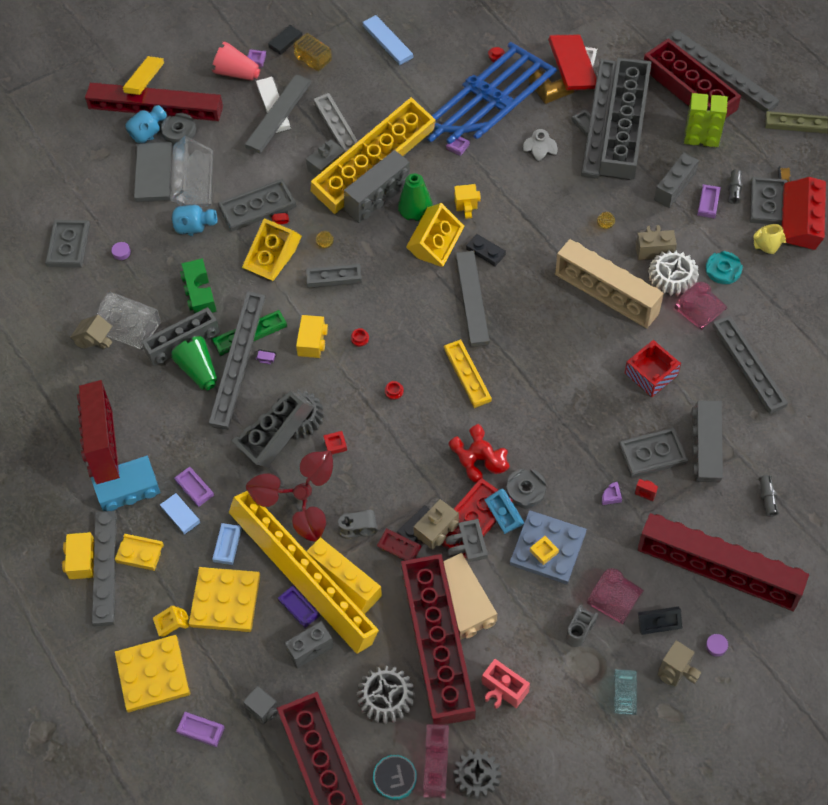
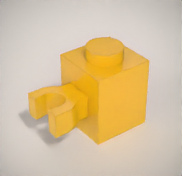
M475 184L454 186L456 211L464 210L465 219L472 218V209H477L478 202L481 201L480 191H476Z

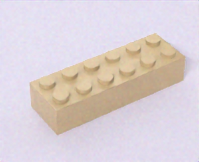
M571 239L557 253L556 276L645 328H648L659 315L664 293L658 288L647 284L641 278L633 276L627 270L621 269L610 260L600 257L596 252L588 250L580 243L574 242Z

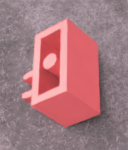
M496 659L493 660L482 675V684L491 690L486 694L485 701L488 702L492 697L496 698L497 702L494 704L496 709L501 705L502 698L517 708L529 693L530 683Z

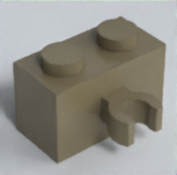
M657 225L656 231H651L650 226H647L646 232L637 234L636 251L638 260L654 259L656 255L660 256L661 252L667 254L668 250L671 253L676 251L677 243L674 230L660 231V226Z
M95 315L81 320L70 338L80 348L85 349L95 345L102 349L109 348L112 341L105 336L112 328V325L100 315Z
M440 499L414 526V536L433 550L436 545L440 546L444 542L446 535L450 531L453 532L458 527L459 513Z
M676 640L662 660L658 672L660 679L664 683L672 684L676 687L684 675L695 684L701 674L698 669L690 666L695 652Z

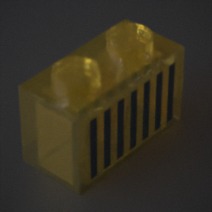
M308 33L293 44L295 56L317 71H320L332 61L331 48Z

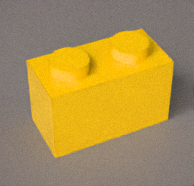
M302 315L296 344L298 356L320 358L321 351L325 350V340L323 338L324 335L327 336L328 324H325L324 317Z
M91 532L66 535V542L63 543L66 560L62 562V569L70 580L94 577L95 540Z

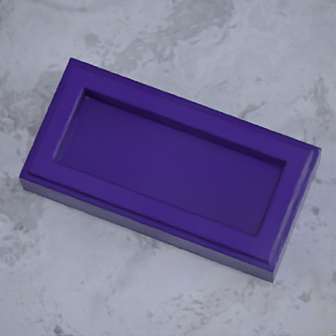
M294 585L278 597V601L304 628L320 616L315 607Z

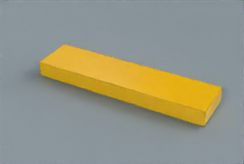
M148 56L123 86L124 92L140 95L164 64L163 58Z
M461 339L444 345V351L473 407L476 408L491 402L492 398Z

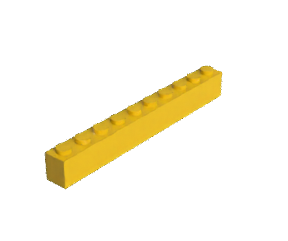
M248 491L235 496L229 514L356 654L370 647L379 631L375 625L265 507L253 501Z

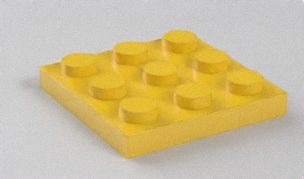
M199 567L189 626L194 628L251 632L260 572Z
M177 635L115 651L127 712L190 695Z

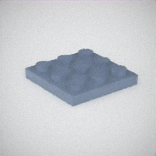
M529 510L511 557L510 565L568 585L587 529ZM546 536L559 549V553L543 565L530 552V547Z

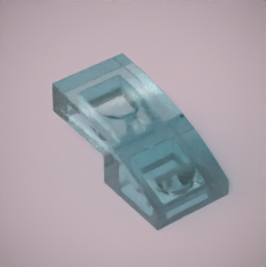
M615 669L614 713L636 715L637 671Z

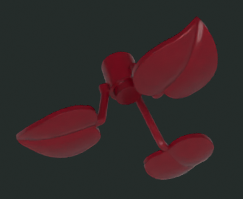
M330 450L305 455L300 462V472L304 477H307L306 483H301L295 488L281 490L279 489L280 479L276 475L265 473L252 478L246 484V490L253 501L263 507L274 505L279 499L278 493L292 492L296 499L303 501L302 511L296 512L293 515V527L301 537L316 542L322 537L325 530L326 516L318 507L312 506L306 509L307 498L312 494L309 482L311 480L316 486L327 483L333 470L332 453Z

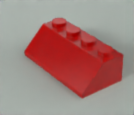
M806 177L784 184L782 229L786 243L816 250L825 238L826 181Z

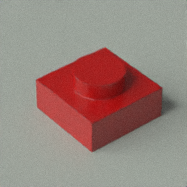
M342 431L323 435L326 448L331 451L332 455L347 451Z
M639 479L635 494L654 501L658 486L651 481Z

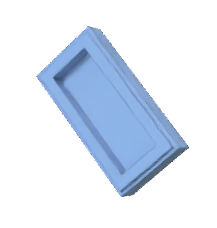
M177 493L160 504L164 512L184 535L200 523L197 516Z
M221 523L212 558L213 562L233 565L242 530L241 526Z

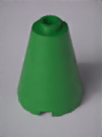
M413 173L406 177L398 202V211L407 220L415 219V221H420L426 209L433 206V202L423 177Z
M201 336L193 337L192 342L187 343L184 341L175 347L171 352V358L200 389L210 390L216 386L215 383L217 382L210 354L204 338Z

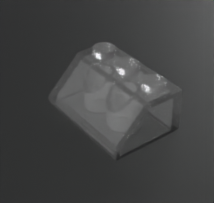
M110 291L99 305L97 314L112 325L106 336L141 350L144 349L141 341L152 336L161 322L157 309Z

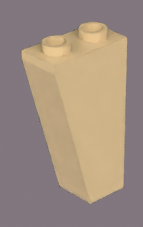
M460 553L445 560L444 568L460 640L465 637L471 638L477 631L494 626L495 622H497V612L463 554Z

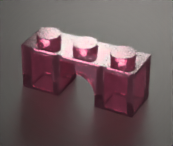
M427 724L424 797L446 798L449 725Z

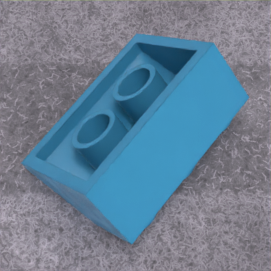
M148 455L120 464L119 479L96 485L94 478H91L103 511H114L118 507L132 505L139 500L153 498L161 493Z

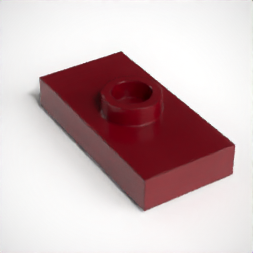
M387 528L377 544L378 548L404 561L415 559L422 547L420 544Z

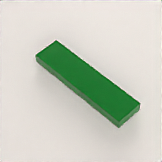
M280 310L259 319L254 341L288 327ZM236 329L212 339L220 356L230 352Z

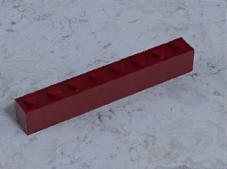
M90 82L85 96L88 109L137 114L141 110L150 113L154 106L159 105L166 112L167 117H174L177 113H184L193 119L219 121L223 109L222 98L218 94L144 88L141 94L137 95L125 93L123 85Z

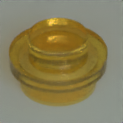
M603 212L598 216L597 224L601 228L609 229L614 226L615 218L612 213Z
M321 231L316 237V244L321 248H328L334 242L333 236L328 231Z

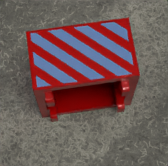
M652 340L626 362L625 374L653 397L678 376L681 363L657 342Z

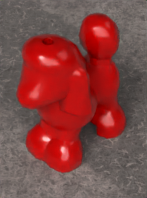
M479 424L469 429L474 442L468 450H464L465 446L458 436L449 441L450 449L458 455L460 463L466 468L467 477L472 482L477 483L481 478L483 479L482 472L474 466L477 460H485V467L494 474L504 473L510 467L506 458L508 450L500 448L493 451L491 444L483 440L485 432Z

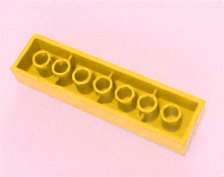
M412 97L409 98L311 181L310 191L336 214L344 207V190L394 150L404 156L434 130L435 119Z

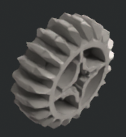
M386 665L384 671H381L377 666L376 673L369 670V677H362L364 683H359L358 685L360 689L357 692V697L360 698L358 705L362 706L361 710L363 713L368 712L367 717L369 719L375 715V722H379L380 718H383V722L386 724L388 722L387 718H391L392 722H396L395 716L402 719L404 717L403 712L409 713L410 709L408 706L413 705L411 698L415 697V692L411 691L414 689L412 683H409V676L404 677L403 670L397 673V668L394 666L389 671ZM386 681L395 682L396 685H389ZM379 683V688L369 695L371 688ZM383 687L385 689V692H388L389 694V702L387 701V698L384 697ZM403 694L401 701L393 707V700ZM372 703L383 704L386 709L379 708Z

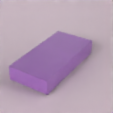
M703 184L697 216L715 218L720 187Z
M188 467L174 478L176 483L198 507L214 496L212 490L191 467Z
M184 712L176 733L217 747L225 727L222 724Z

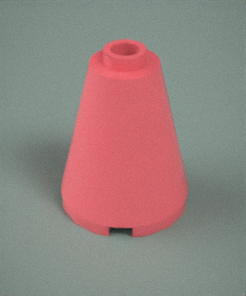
M223 42L222 44L225 46L223 48L219 47L213 65L216 67L215 70L212 69V72L218 75L251 81L254 78L257 79L261 71L258 69L259 65L229 43Z

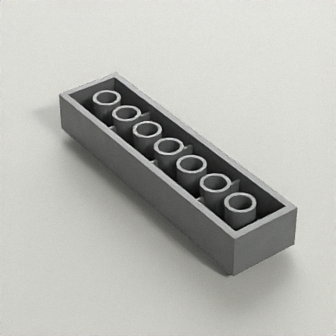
M617 58L600 175L635 179L651 61Z

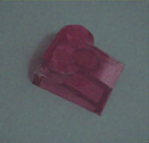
M697 282L679 298L674 308L703 330L721 312L726 310L727 306L711 292V287L707 283Z
M608 568L594 587L587 604L624 624L629 612L644 590L624 578L619 570Z

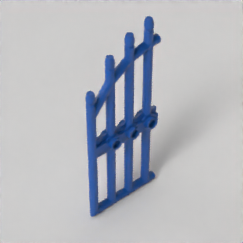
M509 42V50L478 77L475 75L469 76L462 84L465 88L432 115L436 121L470 91L476 94L473 99L442 125L435 123V131L428 136L427 140L432 142L443 132L453 133L446 140L449 144L467 132L477 131L473 136L475 139L480 138L482 134H485L551 77L557 69L516 44ZM515 53L522 56L490 84L483 81ZM527 60L534 63L502 92L496 89L499 84ZM540 67L546 70L543 75L515 99L508 96ZM482 99L489 102L462 126H451ZM497 107L501 110L488 122L475 124L492 108Z

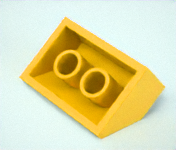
M442 203L430 206L426 209L406 248L418 259L442 267L459 238L464 225Z

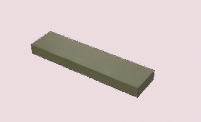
M766 111L765 128L828 134V116Z

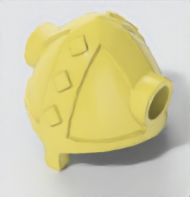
M778 224L764 226L753 236L755 248L769 254H774L781 244L786 242L783 229Z

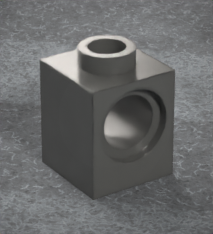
M258 686L243 701L245 709L263 724L268 720H273L278 713L277 701Z

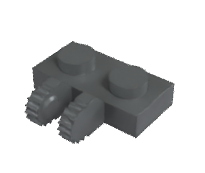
M478 519L458 523L460 534L451 535L445 539L448 545L463 542V545L452 547L448 550L451 556L465 552L468 562L488 558Z

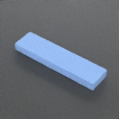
M376 15L363 22V27L399 65L413 58V53Z

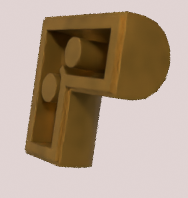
M542 70L535 71L529 77V83L535 82L544 72ZM549 78L535 90L545 104L575 92V90H566L563 79L551 82Z

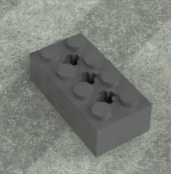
M396 150L391 152L344 190V211L358 223L369 218L373 211L380 209L388 199H392L398 191L403 189L406 177L410 172V162Z

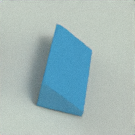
M500 489L484 499L504 534L524 524L505 490Z

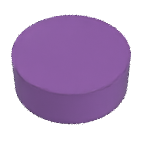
M118 242L113 245L112 254L115 259L124 260L130 256L131 251L127 243Z
M720 634L711 635L706 642V649L713 656L724 655L728 648L727 639Z

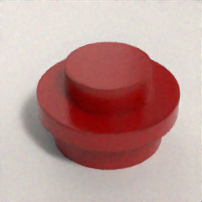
M500 47L491 48L488 52L492 62L497 61L505 54V51Z
M355 329L351 334V342L355 346H364L369 342V334L364 329Z
M391 381L385 387V395L392 400L399 399L404 393L403 386L397 381Z

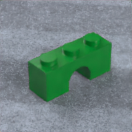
M203 258L181 263L183 271H180L182 282L186 281L187 285H184L186 296H190V300H187L190 311L194 310L195 314L208 307L212 313L217 312L211 287L198 288L203 284L209 283Z

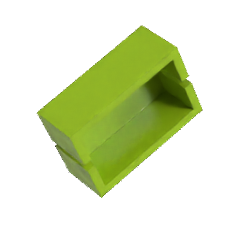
M692 93L685 126L684 144L700 145V143H703V146L719 147L727 114L728 96L712 95L709 111L707 110L708 95Z

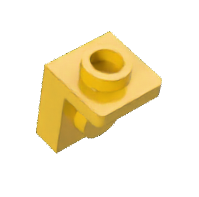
M170 606L153 617L158 635L161 637H165L179 627L185 629L189 627L186 611L175 606Z

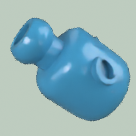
M156 105L150 113L145 110L139 111L126 122L125 128L137 143L143 144L148 140L154 139L153 136L160 130L158 122L163 121L167 114L161 106Z
M198 205L179 206L172 212V224L178 234L193 236L194 233L203 232L205 224L213 226L217 223V213L214 209H208L203 212L202 208Z

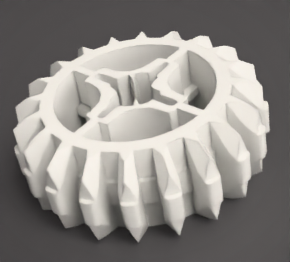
M668 250L667 254L661 252L660 256L656 255L648 271L652 286H656L664 294L668 292L670 297L673 293L679 296L680 292L686 294L687 290L691 291L693 286L696 285L699 275L695 260H690V255L684 256V252L679 254L677 250L674 253Z

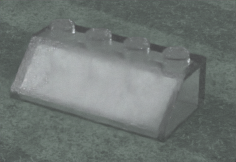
M185 135L173 146L170 200L181 206H210L212 203L213 150Z

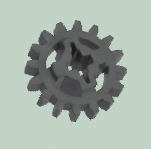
M479 749L476 750V754H472L469 750L468 757L461 755L460 760L462 763H455V767L459 770H454V776L458 777L455 779V785L461 784L459 791L463 792L466 790L467 797H470L473 793L476 799L479 798V794L487 798V791L494 793V786L500 785V781L496 778H501V772L497 771L500 769V764H494L495 756L488 758V751L481 755ZM474 761L469 767H465L468 763ZM477 766L479 767L478 771H480V777L478 778V782L476 781L475 771ZM466 781H469L473 787L467 784ZM485 781H490L487 785L481 787Z

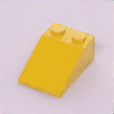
M264 218L242 268L274 281L294 254L302 236L289 228Z

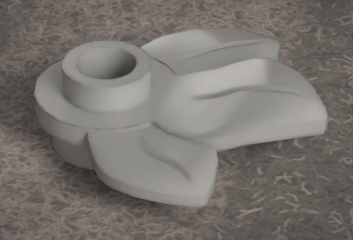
M537 129L533 132L532 137L525 140L523 151H532L535 159L541 161L547 152L556 155L558 147L556 142L549 138L546 130ZM538 135H542L544 138L540 139Z

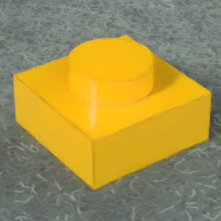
M544 536L530 547V552L544 565L559 553V549Z

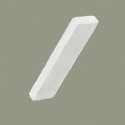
M272 77L256 81L267 113L279 98ZM288 118L284 120L277 132L291 129Z

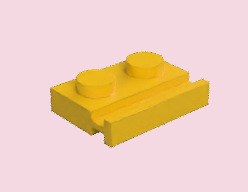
M124 534V539L120 544L115 561L116 563L155 571L161 554L160 551L164 544L162 541Z

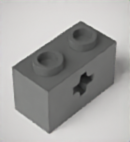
M322 622L285 642L287 652L297 668L334 647L332 637Z

